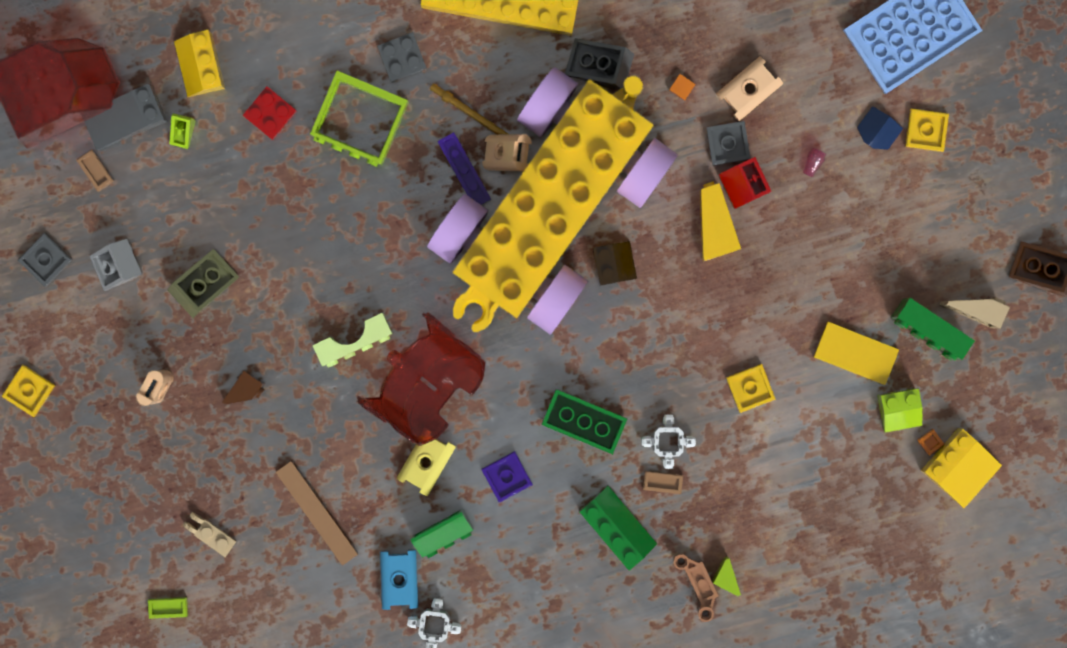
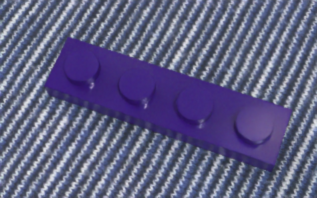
M453 132L437 141L466 194L480 205L490 201L491 198L455 133Z

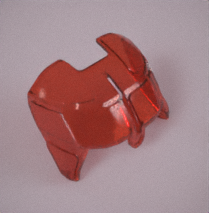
M429 312L422 314L427 322L429 335L419 338L403 354L397 350H392L387 355V361L393 367L382 384L380 397L364 398L359 395L356 397L358 399L357 403L384 423L388 422L399 434L418 446L437 439L447 429L448 423L439 414L441 408L458 388L473 395L482 383L486 364L478 353L461 340L455 338V335ZM423 377L424 379H426L433 386H435L437 390L433 391L430 387L423 383L420 380V378Z

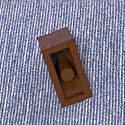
M247 370L243 371L222 403L253 400L256 397L259 399L265 391L263 388L265 383Z

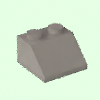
M127 239L109 244L90 255L104 291L133 280L142 274Z

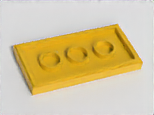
M827 322L813 357L886 385L899 349Z

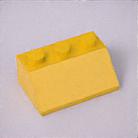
M209 30L192 33L174 41L187 97L225 89L213 36Z

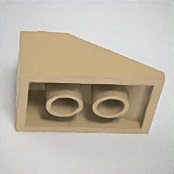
M996 297L995 299L990 298L987 300L941 301L940 303L941 306L987 327L996 329L1001 328L1010 308L1005 305V301Z

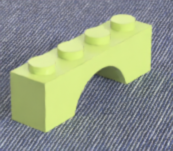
M381 313L365 321L363 335L353 344H341L332 337H329L312 346L321 365H327L330 368L338 364L337 360L342 357L347 360L355 356V351L362 349L364 352L372 348V343L379 341L381 344L391 339L389 335L393 334L384 313Z

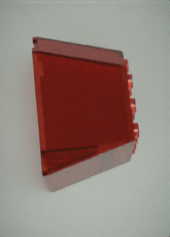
M80 38L36 41L0 59V101L18 140L27 149L110 109L113 104L112 100L116 88H118L120 83L104 47Z

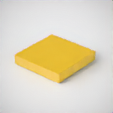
M911 108L905 147L944 152L949 114Z
M22 364L1 397L32 417H35L56 385Z
M762 364L726 377L739 413L776 400Z

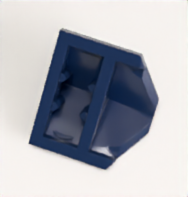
M873 106L857 126L864 143L873 149L888 150L903 130L894 119Z

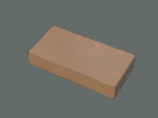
M93 149L76 159L98 192L114 182Z
M645 471L643 490L681 494L683 475Z

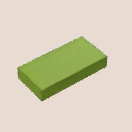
M187 597L148 599L149 619L188 617Z

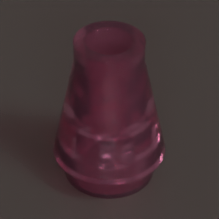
M812 148L808 152L803 173L813 177L826 160V153Z

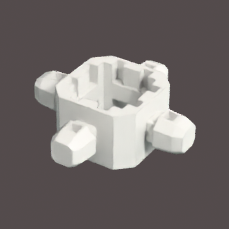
M665 414L663 417L664 427H657L654 430V437H641V445L644 447H651L653 445L654 452L658 456H664V459H662L664 468L672 469L674 466V459L672 457H679L684 452V446L694 447L696 445V438L693 436H686L684 438V432L679 427H673V415ZM659 432H677V451L659 450Z
M434 598L431 605L433 609L427 608L424 610L420 619L418 616L408 617L407 626L415 629L419 627V636L423 640H428L426 641V648H437L438 643L436 641H444L448 636V631L451 634H459L461 632V624L457 622L449 623L450 615L447 611L441 610L443 609V600L441 598ZM432 615L445 618L443 634L436 635L424 632L426 616Z

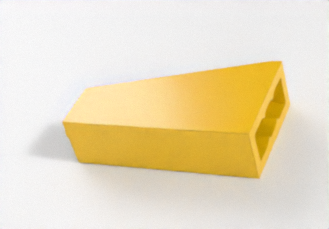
M714 181L704 184V188L700 190L703 262L741 249L720 183L715 184Z

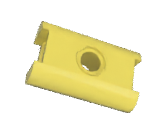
M426 428L396 479L402 483L407 480L421 489L419 493L428 496L456 446L451 442H448L446 445L432 437L433 432ZM424 457H428L431 460V465L428 468L422 465Z

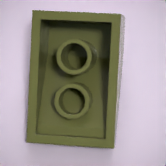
M213 249L175 280L167 291L194 318L232 285L239 276Z

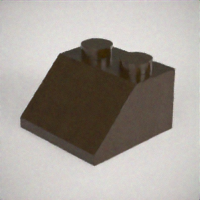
M630 241L592 248L600 286L637 279Z

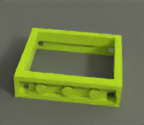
M336 71L310 135L314 137V141L324 145L325 142L332 144L331 148L342 152V149L349 151V156L356 159H359L360 156L366 158V163L375 167L378 164L383 165L409 101L340 71ZM341 82L400 106L379 157L320 133Z

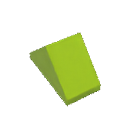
M172 113L170 145L188 149L196 120Z
M728 556L724 557L712 583L736 596H740L741 593L730 558Z

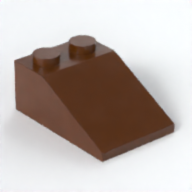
M1021 241L1009 278L1053 294L1067 297V254Z

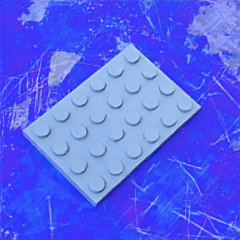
M888 0L843 31L884 94H886L983 30L963 0Z

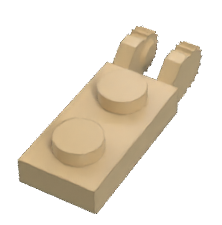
M191 512L190 517L202 525L197 529L189 522H184L183 526L194 533V536L226 557L237 541L207 519H203L198 514Z

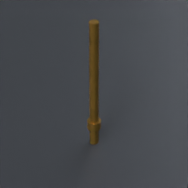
M435 83L430 87V90L442 97L441 100L445 103L452 104L496 135L508 134L455 98L454 94L450 91L443 90Z

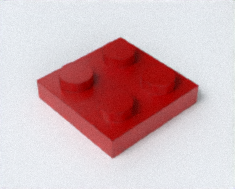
M266 86L243 116L270 139L274 140L297 110Z

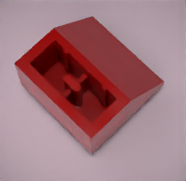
M756 157L718 174L734 209L772 192Z

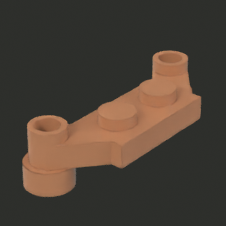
M677 554L673 559V563L677 569H684L701 603L698 617L703 622H709L713 619L714 612L712 609L715 598L718 597L715 587L702 561L696 562L685 554ZM679 558L684 559L683 563L681 564L677 563V560ZM708 610L707 615H702V612Z

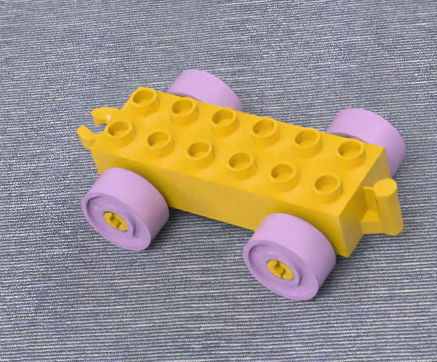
M556 67L544 78L525 105L517 121L540 138L546 133L553 122L557 126L483 230L479 226L489 210L464 194L443 220L427 248L450 264L455 261L463 249L467 251L452 272L470 285L467 292L462 294L453 306L454 318L460 319L464 315L468 304L478 303L483 309V314L479 320L473 323L472 330L479 332L491 324L494 312L499 306L518 318L531 298H534L538 303L527 319L548 334H552L588 283V280L566 265L563 266L555 279L552 280L547 277L621 171L628 176L617 192L641 208L678 156L676 152L656 138L653 139L643 154L637 150L653 127L652 123L633 111L635 100L643 89L642 81L638 77H628L624 81L623 88L612 95L589 79L573 103H570L569 99L578 86L576 81Z

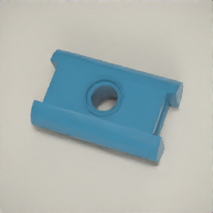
M407 549L408 553L388 554V550L380 551L381 601L383 610H390V606L409 605L410 609L418 608L415 549ZM396 575L404 577L402 584L394 582L393 579Z

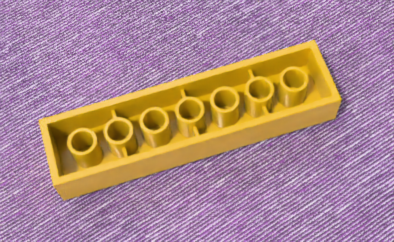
M421 0V8L572 36L579 0Z

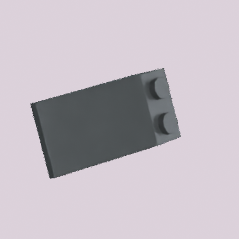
M151 84L132 90L82 115L97 151L168 122L155 89Z

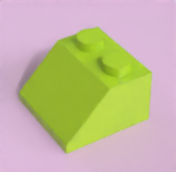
M918 388L877 395L884 433L922 426V402Z

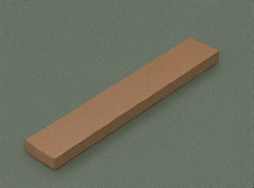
M291 461L279 469L276 474L343 566L357 556L358 552L294 463Z

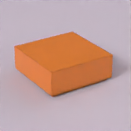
M679 74L669 91L685 101L696 84Z
M931 429L917 439L929 456L945 445L934 429Z

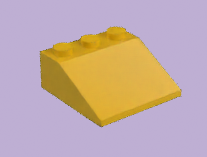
M957 428L944 443L945 445L934 454L920 471L961 507L965 508L1002 465L969 433L962 428Z

